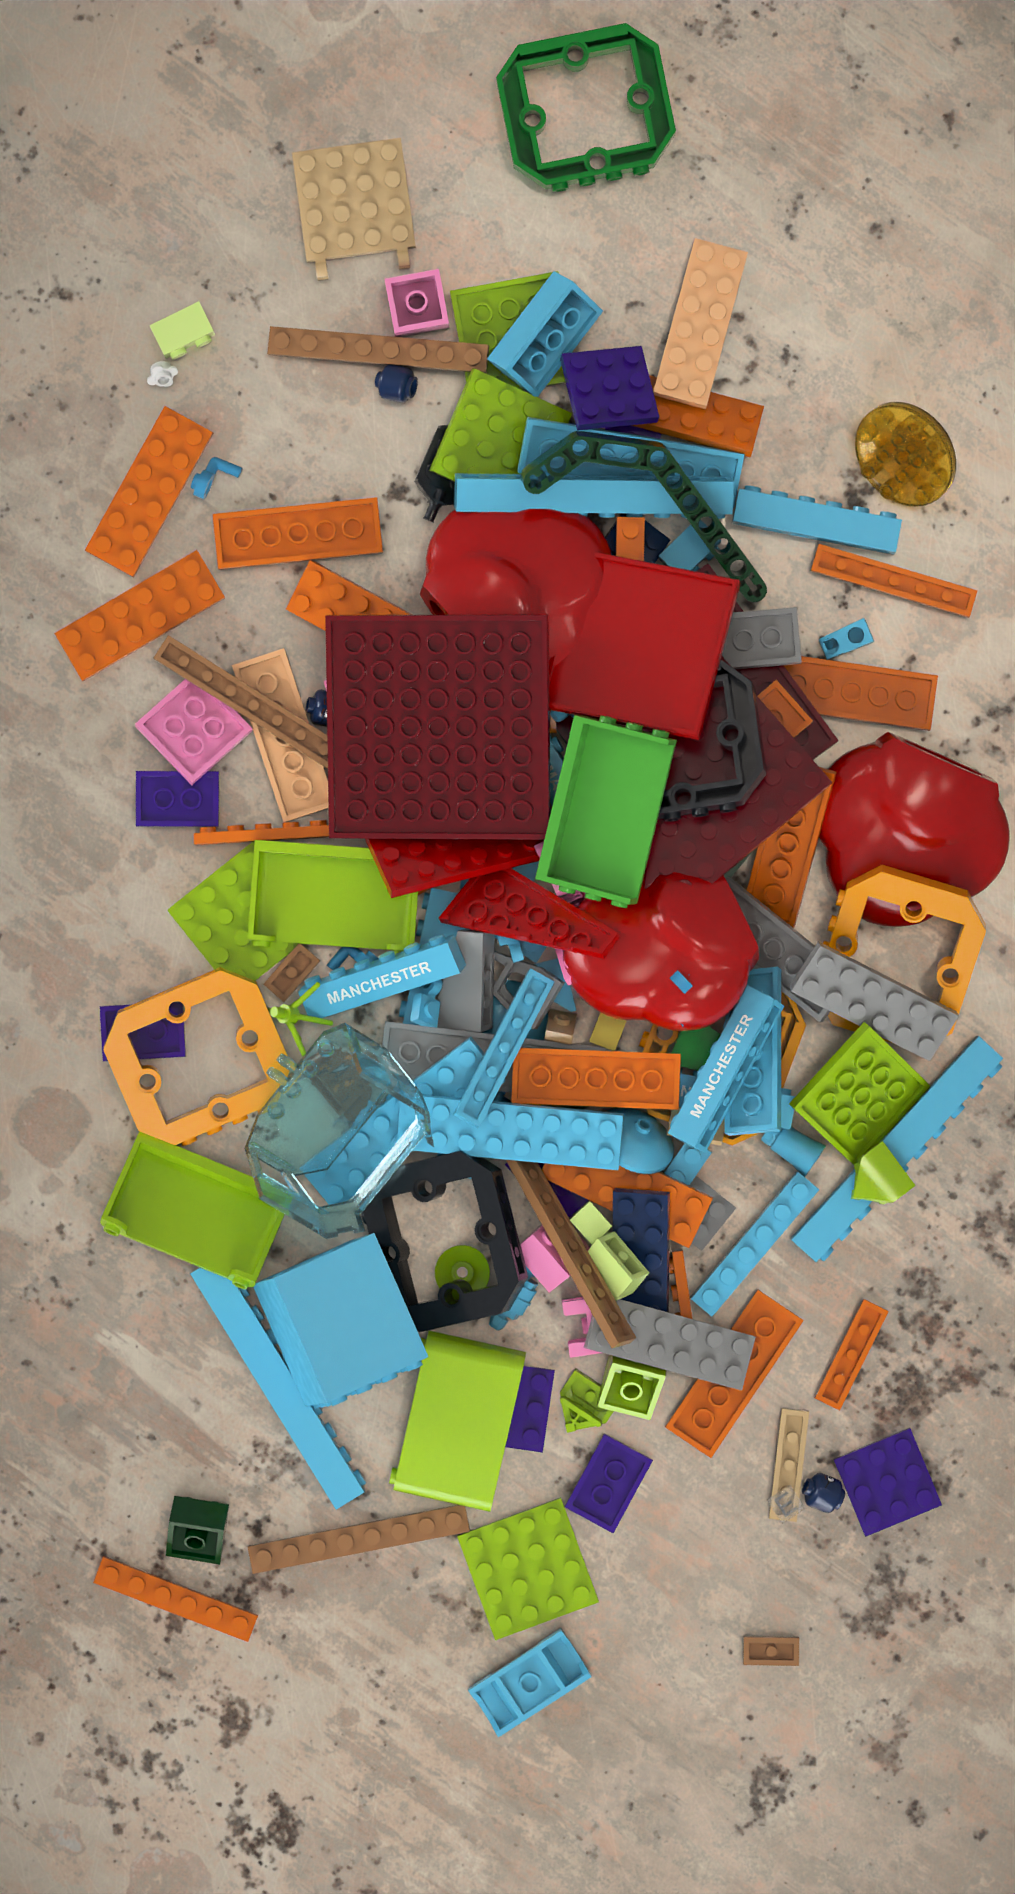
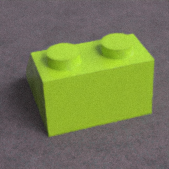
M609 1355L597 1407L651 1420L666 1377V1370Z

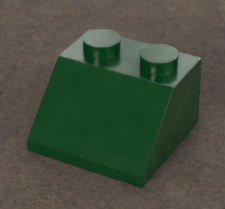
M174 1496L168 1526L166 1556L220 1565L229 1504Z

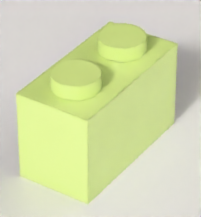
M199 301L149 325L165 358L171 357L172 360L187 353L186 349L196 345L199 348L212 341L211 337L215 335Z
M590 1200L569 1218L591 1245L598 1238L611 1233L609 1231L612 1227L611 1223Z
M615 1231L598 1238L588 1250L589 1255L616 1301L634 1293L649 1274V1271Z

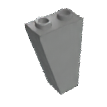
M467 928L457 932L456 941L466 966L459 974L443 979L442 989L437 999L440 1001L437 1028L478 1033L493 1028L494 934Z

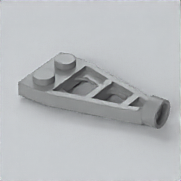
M494 951V960L503 964L505 968L497 981L494 980L493 995L507 1010L514 998L506 988V982L511 973L517 972L526 975L527 971L531 968L555 981L531 1027L532 1029H538L565 982L543 967L525 961L513 963L511 956Z

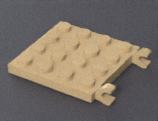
M401 138L292 152L307 263L315 262L318 281L329 279L326 260L397 251L399 270L410 268L408 249L416 248Z

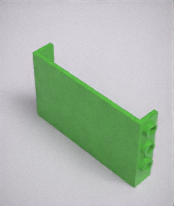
M574 715L535 879L559 885L558 890L575 894L577 890L585 892V898L601 901L603 897L611 899V905L627 908L628 904L638 903L677 740L668 738L669 732L653 729L652 733L642 731V725L626 722V726L616 724V718L600 715L599 719L584 715Z

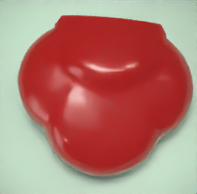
M526 509L519 512H456V510H453L439 524L430 539L426 554V577L420 591V596L433 615L548 614L549 661L555 655V666L563 661L576 645L582 633L589 607L598 596L603 580L604 562L602 559L595 557L594 553L611 555V551L601 530L589 517L579 513H564L552 509Z
M890 732L879 737L876 742L862 745L846 752L828 768V770L835 771L836 776L819 838L826 848L827 877L837 896L840 889L845 890L847 882L881 865L968 890L971 897L986 889L1001 872L1009 850L1010 830L1005 810L999 801L998 783L991 777ZM868 896L861 919L880 926L902 927L927 921L933 915L927 914L922 921L910 923L901 916L900 905ZM911 901L906 907L911 911H916L921 908V904L917 901Z
M645 869L637 904H628L627 908L611 905V899L603 897L601 901L584 898L577 906L578 909L619 933L620 937L604 959L562 950L563 961L568 966L565 969L571 976V986L576 993L591 1007L615 1019L646 1020L672 1031H689L707 1027L723 1018L738 1003L747 986L749 973L759 960L758 944L724 875L711 883L701 878L673 872L667 876L660 874L645 889ZM680 880H688V881L691 882L692 885H689V884H686V883H683V882H679V881H680ZM583 920V921L585 922V924L590 925V926H593L592 924H590V923H588L587 921ZM677 970L693 986L685 994L670 979Z

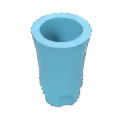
M791 1127V1130L781 1128V1131L766 1132L761 1138L762 1142L770 1146L772 1151L789 1162L804 1177L811 1170L826 1145L809 1138Z

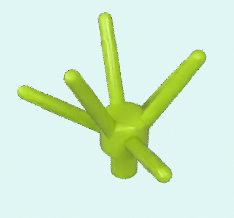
M316 982L290 1005L283 1004L280 1007H268L272 1017L277 1018L280 1023L287 1025L302 1056H306L307 1053L301 1041L302 1038L294 1024L298 1020L329 1026L333 1025L332 1020L300 1014L298 1009L320 987L319 982Z

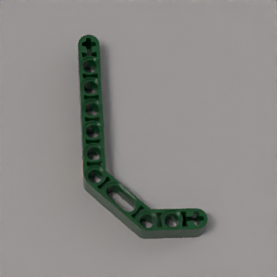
M574 431L522 470L521 481L525 489L532 494L544 492L583 462L652 471L728 576L732 579L740 580L739 591L750 602H759L766 596L767 586L759 573L682 470L676 459L662 443ZM578 440L587 442L586 448L581 452L573 450V444ZM605 444H616L634 447L637 449V452L633 458L625 459L601 455L600 449ZM653 452H664L663 459L660 462H651L650 457ZM560 456L564 458V463L561 467H550V462L554 457ZM543 465H545L550 474L549 476H546L545 472H543L541 468ZM671 473L680 474V479L675 484L666 483V479ZM534 474L538 477L539 482L537 484L530 480L529 477ZM687 495L696 496V501L691 506L683 505V499ZM707 516L712 518V522L708 527H699L698 523L701 518ZM721 538L728 540L727 546L724 549H715L714 545L717 540ZM742 560L744 562L740 570H730L731 564L734 561ZM749 577L753 584L756 585L757 590L753 592L744 579Z

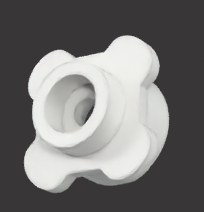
M166 361L156 362L150 368L151 376L147 378V382L149 385L157 384L158 386L169 387L173 384V377L178 374V369Z

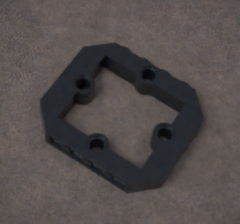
M720 660L713 688L724 686L728 719L723 720L718 725L716 735L725 749L733 751L737 779L695 786L686 782H680L671 787L670 790H665L658 819L664 818L666 822L680 820L681 815L692 814V817H703L709 815V811L719 809L721 813L736 811V807L745 804L767 774L755 687L749 679L722 660ZM730 729L739 731L738 737L733 741L725 740V734ZM688 792L691 794V799L687 804H678L677 799L681 793Z
M462 1151L394 1166L378 1172L361 1203V1217L364 1224L367 1225L368 1233H375L417 1331L424 1332L509 1311L527 1281L528 1274L502 1170L484 1157L469 1156ZM471 1177L481 1214V1219H479L474 1228L475 1235L481 1243L488 1244L498 1284L473 1290L467 1281L458 1279L444 1284L439 1289L438 1298L418 1303L407 1261L410 1255V1248L408 1243L401 1237L392 1196L411 1192L416 1200L429 1202L442 1197L446 1190V1183ZM426 1180L429 1181L432 1185L431 1193L426 1191ZM489 1223L496 1227L495 1236L489 1231ZM389 1247L395 1250V1259L389 1255ZM453 1289H456L459 1293L458 1301L452 1296Z

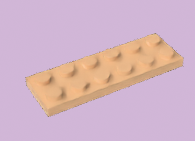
M697 238L694 239L653 391L655 396L706 409L748 252Z
M284 648L232 665L237 679L309 723ZM250 720L283 822H289L328 809V779L324 766Z

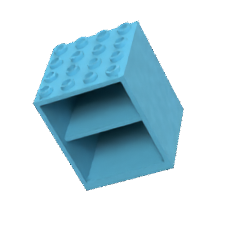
M375 1233L343 1243L258 1281L253 1287L305 1406L314 1405L316 1409L337 1405L346 1401V1396L361 1394L372 1389V1385L375 1383H385L398 1377L397 1373L409 1372L422 1366L421 1360L428 1357Z

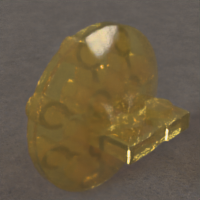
M888 402L870 411L859 424L855 437V451L861 468V474L880 492L883 498L902 505L915 507L931 504L948 491L956 474L955 450L947 432L932 415L909 403ZM872 478H874L881 486L879 487Z

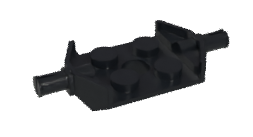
M448 425L437 427L414 481L419 490L428 499L427 503H430L423 519L434 523L439 508L444 505H454L455 482L429 471Z

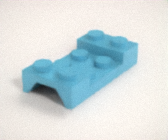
M560 1628L538 1642L536 1646L469 1687L468 1691L481 1707L499 1738L591 1678L592 1675L563 1629Z

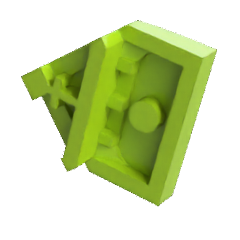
M883 1141L859 1158L858 1163L854 1164L855 1182L851 1199H863L879 1202V1204L884 1205L895 1202L915 1187L913 1181Z
M576 1368L560 1391V1402L563 1408L567 1433L594 1426L600 1427L608 1421L614 1412L597 1407L601 1384Z

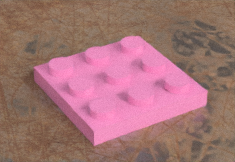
M186 679L135 723V727L191 785L249 735L253 729L235 710Z

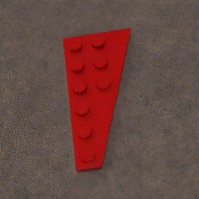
M365 839L391 898L537 862L540 860V857L534 846L544 841L524 839Z
M512 868L470 878L439 916L440 922L602 959L606 957L620 937L619 933ZM583 920L587 921L588 923L592 924L593 926H590V925L585 924V922H584Z

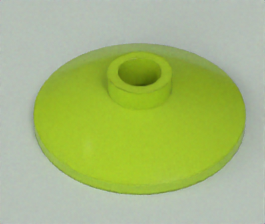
M457 1245L447 1249L439 1257L435 1266V1280L439 1288L458 1279L467 1281L473 1290L484 1288L489 1282L490 1268L488 1261L479 1250L471 1246ZM460 1267H465L468 1270L466 1277L458 1276L457 1270ZM453 1289V1298L455 1300H459L458 1291L456 1289Z

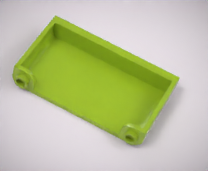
M255 840L248 940H254L253 946L270 947V942L392 950L396 954L404 951L406 946L415 943L418 892L391 898L369 848Z
M139 1131L103 1212L100 1223L104 1226L103 1230L110 1235L119 1236L120 1234L227 1278L238 1288L247 1289L248 1287H254L293 1193Z
M429 1330L427 1339L421 1338L428 1357L422 1360L423 1365L420 1366L398 1468L392 1467L389 1484L394 1485L393 1490L490 1512L526 1352Z

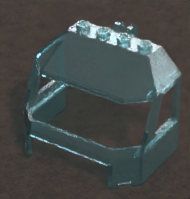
M343 1023L323 1031L298 1064L282 1053L278 1056L276 1060L279 1064L290 1070L291 1073L286 1077L276 1068L270 1067L267 1070L268 1076L281 1085L257 1114L244 1148L259 1199L326 1239L338 1237V1234L350 1231L354 1233L364 1232L365 1228L360 1216L361 1213L416 1145L425 1136L427 1143L434 1147L430 1115L422 1093L387 1048L350 1025ZM388 1094L415 1110V1121L350 1201L320 1207L312 1201L295 1178V1176L328 1170ZM259 1160L279 1171L289 1188L264 1174Z

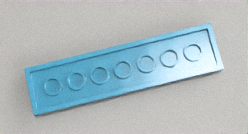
M527 417L517 472L522 473V470L528 464L570 433L577 431L576 425ZM578 430L660 442L670 451L687 476H730L734 481L733 508L735 506L745 454L610 430ZM584 440L576 441L573 444V450L576 452L583 451L586 448L587 442ZM605 444L600 449L601 455L625 459L633 458L637 452V449L634 447L616 444ZM653 452L650 461L654 463L660 462L664 457V452ZM560 456L554 457L550 462V467H561L564 463V458ZM583 462L567 474L655 476L652 471L591 462ZM545 465L541 467L546 475H550ZM671 473L669 476H680V474Z
M469 1037L304 1162L299 1169L330 1207L336 1210L373 1182L380 1170L393 1167L413 1152L411 1150L396 1149L401 1093L462 1098L485 1053L474 1039Z
M401 1093L396 1149L442 1154L462 1151L474 1157L619 1170L623 1113L493 1101L480 1127L476 1128L453 1115L461 1098Z

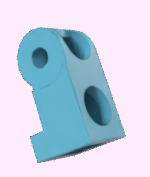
M864 618L819 639L826 660L874 642Z

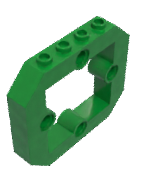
M627 23L519 44L496 77L513 168L546 190L552 189L553 192H561L569 189L568 185L579 183L580 187L590 186L596 183L595 180L606 178L607 181L622 179V174L632 172L634 176L648 174L650 172L649 169L655 167L676 134L659 45ZM572 50H579L582 52L583 58L579 61H572L569 59L568 53ZM630 50L636 83L627 92V106L631 112L643 114L648 142L611 150L594 147L585 155L542 163L536 136L545 129L546 114L539 105L529 103L523 72L563 64L565 68L572 72H578L587 66L589 58ZM638 92H642L647 95L648 101L644 104H637L634 102L633 96ZM530 114H535L540 118V122L536 126H529L526 124L525 118ZM594 157H600L604 160L605 166L601 169H594L589 162Z

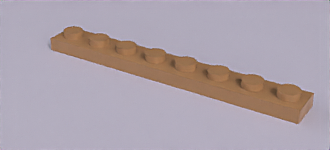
M270 326L267 354L380 365L392 364L404 367L471 372L475 368L487 374L489 345Z
M169 635L166 637L153 657L154 660L328 769V743L325 733Z
M506 1160L611 1348L630 1344L636 1339L635 1334L539 1164L536 1162Z
M454 1505L249 1545L248 1552L252 1573L256 1574L470 1532L466 1507Z

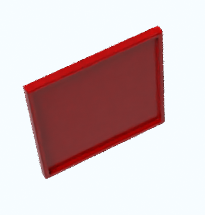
M594 553L595 557L602 559L604 562L603 580L598 596L586 614L582 633L570 654L555 666V655L550 658L549 710L573 715H584L599 719L600 715L616 718L617 724L626 725V722L642 725V729L651 731L658 729L669 732L671 735L699 740L738 596L740 580L604 553Z

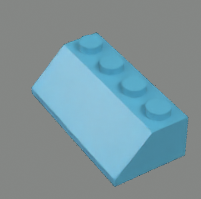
M553 271L487 359L526 392L534 397H538L562 366L560 361L562 353L573 352L602 314L603 310L573 281Z

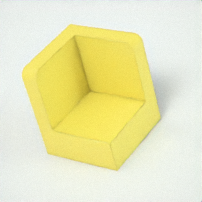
M600 1012L589 1042L615 1051L627 1021L615 1019Z

